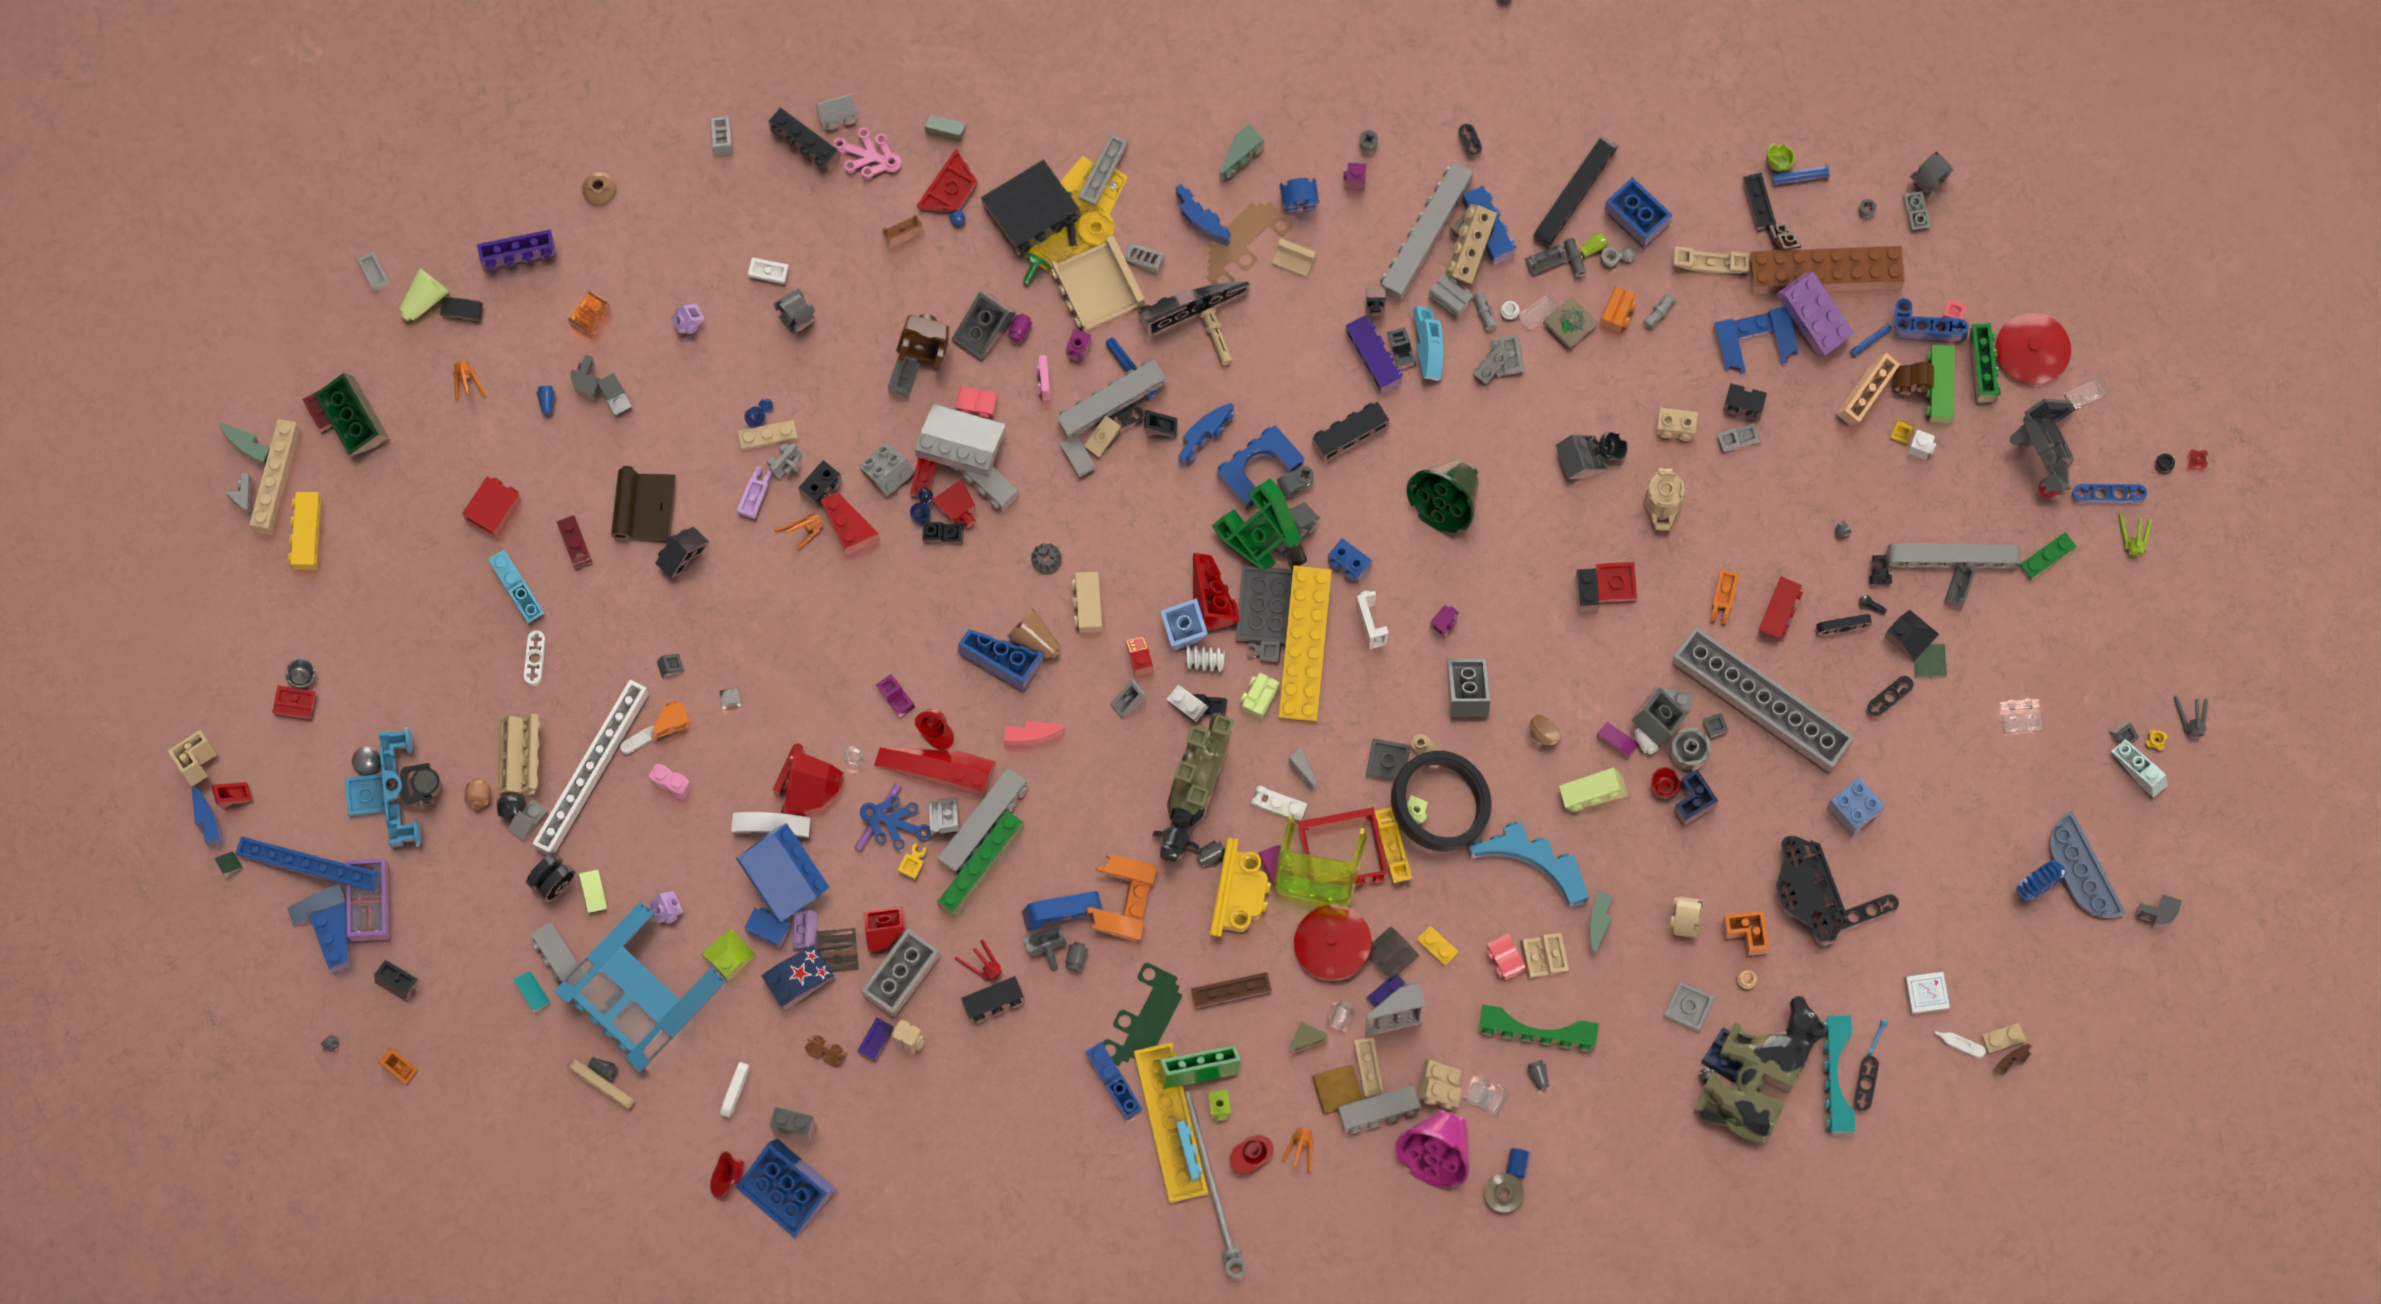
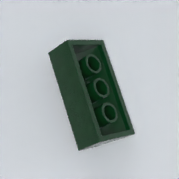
M342 373L314 394L349 456L374 449L389 438L354 376Z

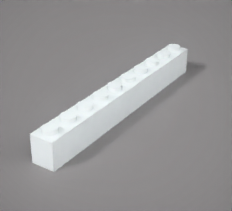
M631 679L627 683L532 843L537 851L547 856L551 853H556L647 699L649 693L646 687Z

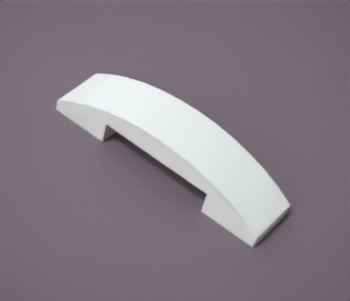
M737 812L733 813L731 833H769L776 827L787 823L796 837L809 838L810 818L780 813Z

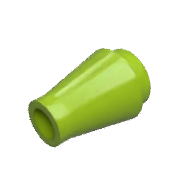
M1601 232L1594 233L1579 249L1584 257H1587L1605 249L1608 242Z

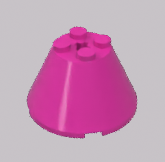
M1439 1110L1433 1116L1403 1132L1395 1144V1151L1401 1164L1405 1163L1411 1169L1410 1173L1430 1185L1453 1188L1456 1184H1463L1469 1175V1133L1466 1120L1461 1116L1456 1117L1444 1110Z

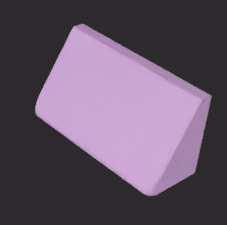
M811 910L795 912L793 914V950L803 951L812 945H815L817 948V912Z

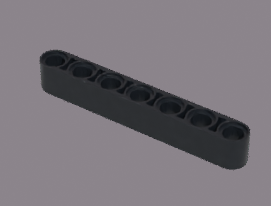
M1604 136L1598 139L1536 229L1533 238L1548 247L1551 246L1616 152L1617 144Z

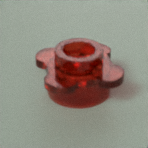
M2190 450L2189 465L2195 468H2206L2208 465L2206 461L2208 452L2206 450Z

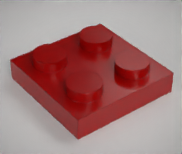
M1634 562L1596 564L1599 602L1637 601Z

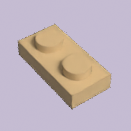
M2020 1023L1981 1036L1988 1055L2026 1042Z

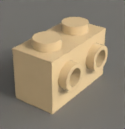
M1660 407L1656 435L1666 439L1677 437L1683 441L1694 440L1698 412Z

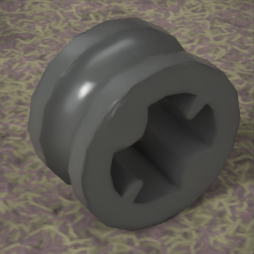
M1864 199L1858 208L1859 214L1865 218L1873 216L1876 211L1875 202L1871 199ZM1864 205H1866V207L1867 205L1871 206V212H1869V210L1866 212L1864 210Z

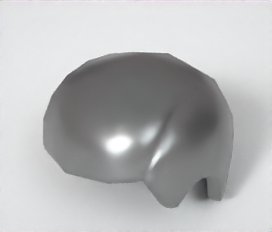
M296 658L291 661L287 666L285 674L287 683L297 689H305L310 686L315 677V668L311 661L305 658Z
M365 746L354 752L352 766L357 773L364 776L373 775L380 768V755L374 748Z

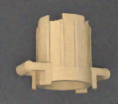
M1658 468L1655 476L1649 480L1644 499L1645 509L1651 516L1655 530L1670 531L1674 517L1682 507L1685 495L1684 482L1677 474L1673 473L1672 469ZM1657 519L1668 520V523H1659Z

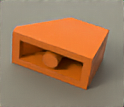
M671 701L663 707L652 730V740L688 728L690 720L682 701Z

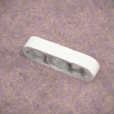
M532 631L527 639L524 679L529 686H537L542 681L546 639L540 631ZM536 636H539L541 640L538 641V649H535V643L532 641V639H536ZM531 655H540V660L537 663L530 662ZM532 668H535V674L538 677L534 678V681H531L528 677L532 676Z
M742 1062L738 1064L720 1111L721 1116L731 1118L747 1078L750 1065Z

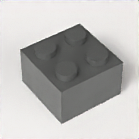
M1658 688L1645 699L1631 721L1656 745L1660 746L1674 734L1687 713L1667 693Z

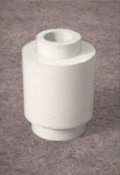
M1640 728L1634 731L1635 739L1643 753L1650 755L1659 750L1658 745Z

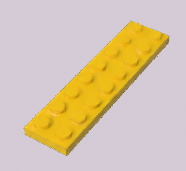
M1293 566L1279 718L1317 722L1332 569Z
M1173 1043L1134 1051L1169 1203L1208 1195L1183 1086L1164 1089L1158 1075L1160 1060L1176 1057ZM1185 1121V1125L1190 1126L1192 1137H1189L1190 1144L1195 1145L1197 1156H1194L1195 1163H1200L1202 1174L1199 1175V1181L1193 1183L1190 1179L1177 1130V1122Z

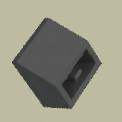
M1571 435L1556 444L1568 479H1583L1608 470L1605 458L1599 451V442L1596 436Z

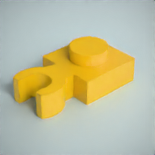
M914 843L912 846V855L906 853L898 868L899 873L916 880L924 864V861L920 860V858L924 857L927 853L926 847L923 848L922 852H917V843Z

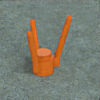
M466 360L456 362L454 364L455 371L453 372L455 399H459V379L463 381L466 395H469L466 379L470 375L482 396L486 397V393L474 372V368L469 366V362Z
M817 513L777 527L774 531L777 532L792 527L786 530L788 534L804 526L808 532L812 530V533L797 547V550H800L809 540L821 532L819 528L823 526V523Z
M1297 1128L1296 1134H1292L1291 1141L1281 1161L1285 1162L1295 1143L1297 1145L1293 1167L1295 1168L1302 1147H1306L1308 1144V1173H1311L1312 1144L1314 1140L1311 1137L1312 1131L1306 1128Z

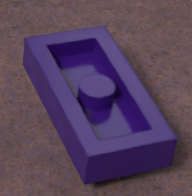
M1395 972L1368 995L1366 999L1376 1008L1400 987H1403L1405 982Z

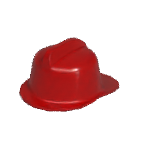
M929 708L927 711L921 712L916 716L915 726L931 746L936 749L945 750L953 745L954 733L947 724L946 716L941 711Z
M1264 1135L1247 1137L1231 1152L1230 1164L1233 1170L1240 1174H1248L1266 1163L1273 1155L1274 1147L1272 1141Z
M726 1151L720 1155L710 1180L711 1193L717 1198L725 1195L730 1185L738 1183L743 1176L744 1161L733 1157L730 1152Z

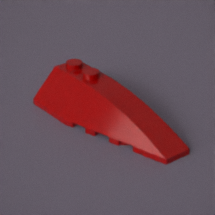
M880 747L874 766L984 798L996 761L954 750Z

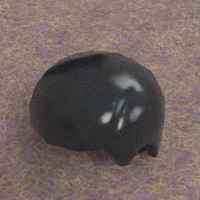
M1610 431L1600 437L1598 448L1605 459L1621 460L1626 456L1628 451L1627 441L1619 437L1620 433Z
M516 793L502 795L497 801L498 816L515 815L518 813L519 807L525 810V798Z

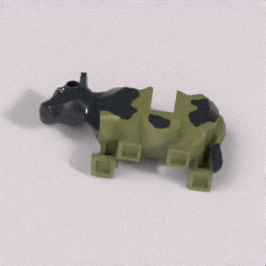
M1219 712L1211 716L1209 728L1202 726H1191L1186 739L1187 747L1182 760L1177 765L1167 802L1169 819L1172 820L1171 825L1163 831H1153L1152 835L1161 839L1159 853L1160 858L1164 861L1174 863L1183 858L1187 849L1199 850V845L1191 841L1189 829L1201 822L1206 815L1213 796L1216 779L1220 776L1227 756L1232 734L1231 728L1234 722L1233 719L1221 716Z
M1795 996L1791 999L1789 1004L1791 1013L1786 1030L1757 1037L1744 1033L1740 1024L1734 1023L1720 1056L1728 1057L1732 1061L1741 1063L1737 1072L1736 1083L1731 1087L1724 1086L1717 1074L1713 1071L1711 1072L1703 1091L1711 1093L1717 1102L1712 1100L1708 1094L1702 1092L1694 1111L1698 1112L1703 1120L1716 1125H1724L1740 1137L1754 1143L1768 1142L1785 1104L1759 1093L1764 1081L1790 1093L1796 1078L1806 1064L1813 1045L1826 1034L1825 1024L1820 1021L1817 1014L1808 1006L1804 997Z

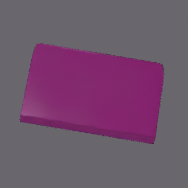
M1609 722L1601 728L1596 736L1626 759L1631 756L1639 745Z
M1275 845L1258 853L1274 887L1287 885L1296 878L1280 845Z

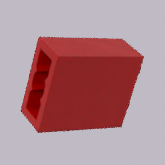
M487 476L462 512L465 520L497 538L521 502V499L516 489L510 486L507 488L502 485L503 483L495 477L491 479Z

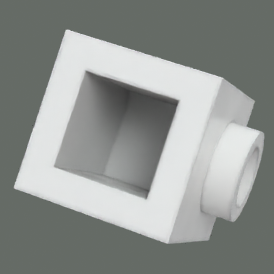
M1917 430L1908 454L1926 460L1928 453L1933 454L1936 443H1933L1935 436Z

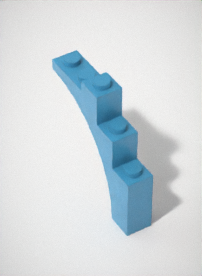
M1522 822L1507 824L1503 829L1504 836L1502 837L1501 835H1495L1489 841L1483 842L1479 840L1472 843V846H1469L1468 852L1471 858L1502 855L1520 859L1537 867L1555 882L1563 893L1569 908L1588 902L1589 896L1574 854H1562L1555 860L1548 838L1544 840L1543 838H1537L1529 844Z

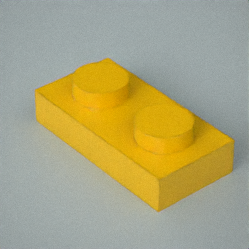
M1431 926L1417 939V942L1444 967L1459 953Z

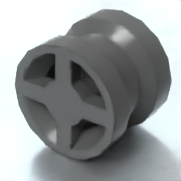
M1372 130L1362 132L1359 138L1360 149L1366 153L1375 151L1378 145L1377 134Z

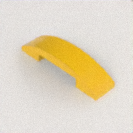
M1392 807L1375 811L1379 834L1393 883L1412 879Z

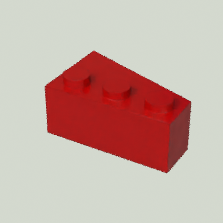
M1780 576L1759 630L1781 638V635H1786L1790 626L1786 623L1789 617L1793 618L1797 607H1794L1796 600L1801 599L1804 592L1801 589V584Z

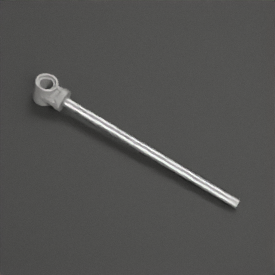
M1186 1091L1184 1094L1195 1139L1226 1247V1251H1223L1221 1254L1227 1276L1233 1281H1240L1246 1275V1266L1241 1249L1234 1248L1191 1091ZM1233 1266H1240L1242 1268L1240 1273H1232L1230 1270Z

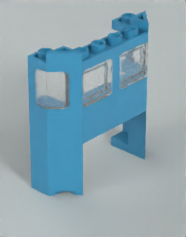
M641 901L554 991L567 1005L575 1001L574 1006L581 1012L585 1010L590 1015L588 1019L596 1026L600 1024L604 1028L602 1032L610 1039L614 1037L618 1041L617 1046L622 1051L626 1052L628 1050L630 1053L625 1059L639 1072L647 1067L726 983V980L724 978L721 979L722 976L718 972H714L715 968L712 965L691 989L679 999L630 954L624 946L655 915V911H650L646 905L643 906Z

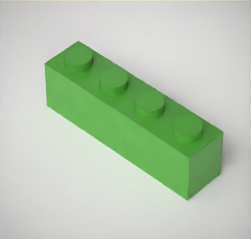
M1932 345L1930 351H1927L1926 362L1934 365V387L1926 391V398H1929V405H1926V416H1929V423H1952L1954 419L1955 346Z

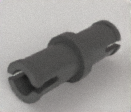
M1574 238L1565 240L1563 244L1568 253V262L1572 264L1576 277L1583 276L1587 271L1582 262V253L1578 251Z

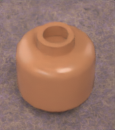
M474 779L466 785L464 800L471 808L480 809L489 803L491 788L486 781Z

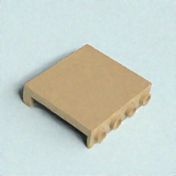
M1113 235L1106 238V243L1058 264L1052 261L1051 274L1054 280L1058 279L1060 283L1058 285L1059 291L1062 296H1066L1068 300L1066 305L1070 312H1074L1076 316L1074 321L1078 328H1082L1083 332L1145 306L1144 296Z

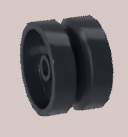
M551 853L534 867L527 877L526 884L533 891L539 890L538 895L545 902H550L568 887L576 873L568 864L563 865V859L557 853Z

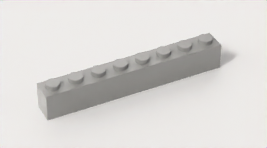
M1453 162L1451 167L1447 166L1445 169L1443 181L1437 183L1433 198H1428L1425 204L1427 208L1424 213H1419L1416 219L1417 225L1415 228L1411 227L1407 234V242L1401 244L1398 250V257L1392 259L1389 265L1391 269L1388 274L1384 273L1380 280L1381 286H1385V293L1400 301L1473 179V171Z

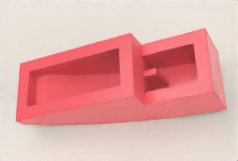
M1026 721L1025 728L1005 726L1004 746H1029L1055 739L1064 734V725Z

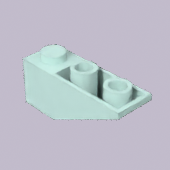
M2126 739L2111 751L2138 785L2153 798L2167 787L2166 774Z

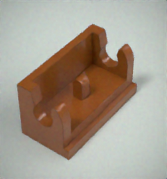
M916 213L910 219L888 229L886 227L883 228L882 233L891 248L924 233V230Z

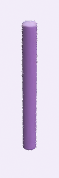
M895 783L884 801L893 795L897 796L902 787ZM888 808L881 811V813L885 814ZM870 823L854 847L860 852L874 832Z

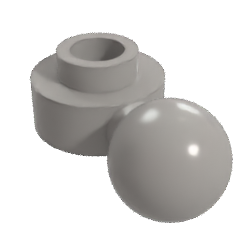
M1607 247L1602 251L1601 262L1608 267L1615 266L1619 259L1630 262L1635 257V251L1631 247H1625L1621 252L1615 247ZM1607 256H1611L1613 260H1608Z

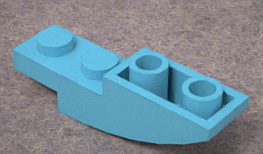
M1416 306L1412 311L1420 343L1416 345L1423 377L1439 381L1442 376L1444 352L1440 321L1434 320L1431 308Z
M502 550L488 559L489 563L527 623L543 615V610L506 551Z

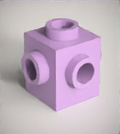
M697 304L683 305L677 308L676 313L671 317L678 333L688 334L695 332L697 327L705 320Z
M674 891L660 893L649 902L651 909L655 911V918L658 923H672L683 912Z

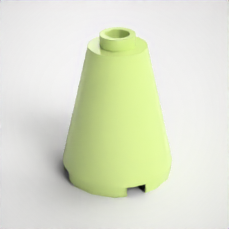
M420 268L399 307L402 311L400 315L407 321L410 319L414 321L445 297L449 290Z

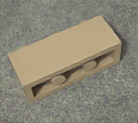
M1098 571L1075 573L1076 579H1072L1073 591H1077V597L1073 598L1074 609H1078V616H1074L1075 627H1079V633L1102 632Z

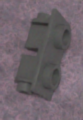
M1560 244L1525 258L1533 275L1567 261L1564 255V247H1560Z

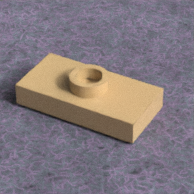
M1106 415L1084 446L1098 457H1101L1122 426Z

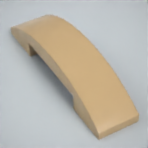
M1675 247L1673 266L1705 273H1748L1750 254L1738 252L1719 254L1694 251V248Z

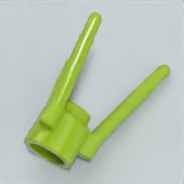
M2119 513L2125 550H2129L2130 555H2143L2144 551H2146L2152 520L2149 519L2144 539H2142V518L2139 517L2137 536L2131 538L2129 542L2123 514Z

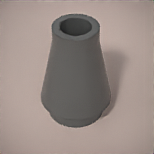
M592 1057L588 1063V1067L606 1081L614 1080L618 1073V1067L615 1063Z
M1543 1060L1528 1064L1529 1070L1527 1071L1538 1086V1089L1549 1087L1546 1063L1544 1064Z

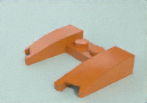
M1107 854L1106 857L1109 861L1104 867L1098 865L1095 871L1130 882L1122 915L1087 907V914L1093 913L1095 925H1091L1090 929L1133 942L1139 941L1144 925L1142 919L1150 885L1153 884L1157 866L1126 857Z

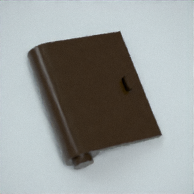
M623 466L619 469L611 536L617 539L667 540L670 534L676 475L640 474L631 466Z

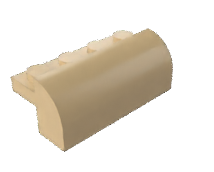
M531 713L524 718L507 716L500 720L498 795L516 793L523 797L535 795V790L538 786L537 768L539 765V759L537 758V750L539 748L538 731L540 728L538 714Z

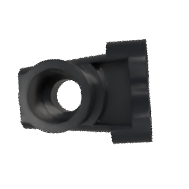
M1886 555L1872 556V574L1869 576V585L1892 583V575L1889 574V561ZM1877 562L1882 563L1881 569L1876 567Z

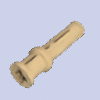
M1207 309L1200 313V317L1205 322L1206 332L1212 337L1221 364L1227 365L1233 359L1221 332L1222 324L1218 322L1215 314L1216 309Z

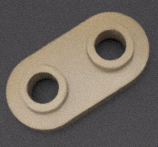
M1418 734L1412 738L1411 749L1417 756L1428 751L1440 750L1424 734ZM1418 741H1423V742H1424V745H1423V746H1419V745L1417 744V742H1418ZM1429 765V767H1431V768H1437V767L1440 766V765Z

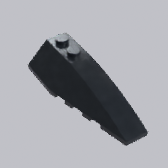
M1248 281L1215 284L1192 289L1169 298L1164 297L1152 306L1146 305L1138 311V318L1147 336L1150 337L1207 309L1214 308L1249 292L1250 284Z

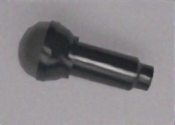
M1862 595L1859 598L1860 606L1871 608L1879 613H1886L1887 609L1872 601L1869 595Z

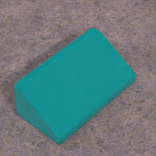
M531 971L513 979L534 1014L551 1004Z

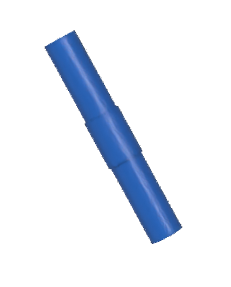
M1889 323L1885 324L1850 350V354L1855 357L1890 331L1892 326Z

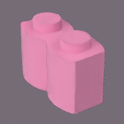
M655 764L649 774L650 780L655 787L661 790H668L675 798L685 799L691 789V785L685 776L679 773H672L664 765Z

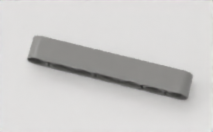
M1893 543L1888 545L1889 566L1958 567L1960 564H1963L1964 567L2015 568L2020 566V547L2013 544Z

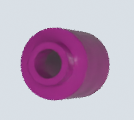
M1022 313L1015 315L1008 329V338L1021 343L1032 326L1031 318Z

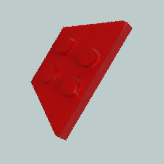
M957 149L951 154L917 203V209L954 213L960 210L978 184L977 179L971 173Z

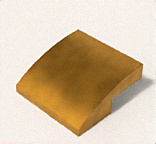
M1353 1065L1328 1070L1312 1076L1323 1113L1337 1111L1340 1106L1363 1100Z

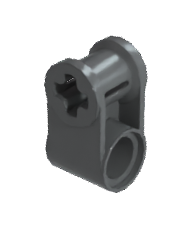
M1303 466L1282 475L1276 481L1285 498H1288L1311 486L1314 481V473L1310 467ZM1305 474V476H1308V479L1302 478V475Z

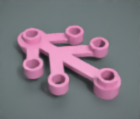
M860 128L858 131V136L863 140L867 150L848 144L841 137L836 138L832 143V146L838 149L839 154L847 151L863 157L856 161L848 160L845 162L844 167L848 173H852L857 168L874 161L881 163L872 168L865 166L862 169V176L865 179H870L873 175L884 170L895 172L901 167V159L896 154L891 153L884 134H878L875 138L876 144L881 147L884 156L877 154L870 140L867 128ZM862 132H866V133H867L866 136H861L860 134H861ZM879 138L885 139L883 142L878 141ZM838 142H842V143H843L842 146H837L836 144H837ZM890 160H894V161H895L894 164H889L888 162H889ZM852 164L853 168L849 169L847 166ZM867 170L871 171L869 175L864 174V172Z

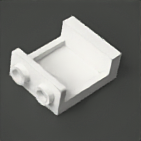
M1367 590L1357 596L1356 609L1368 647L1372 649L1388 644L1389 632L1387 626L1375 629L1369 607L1376 604V592Z

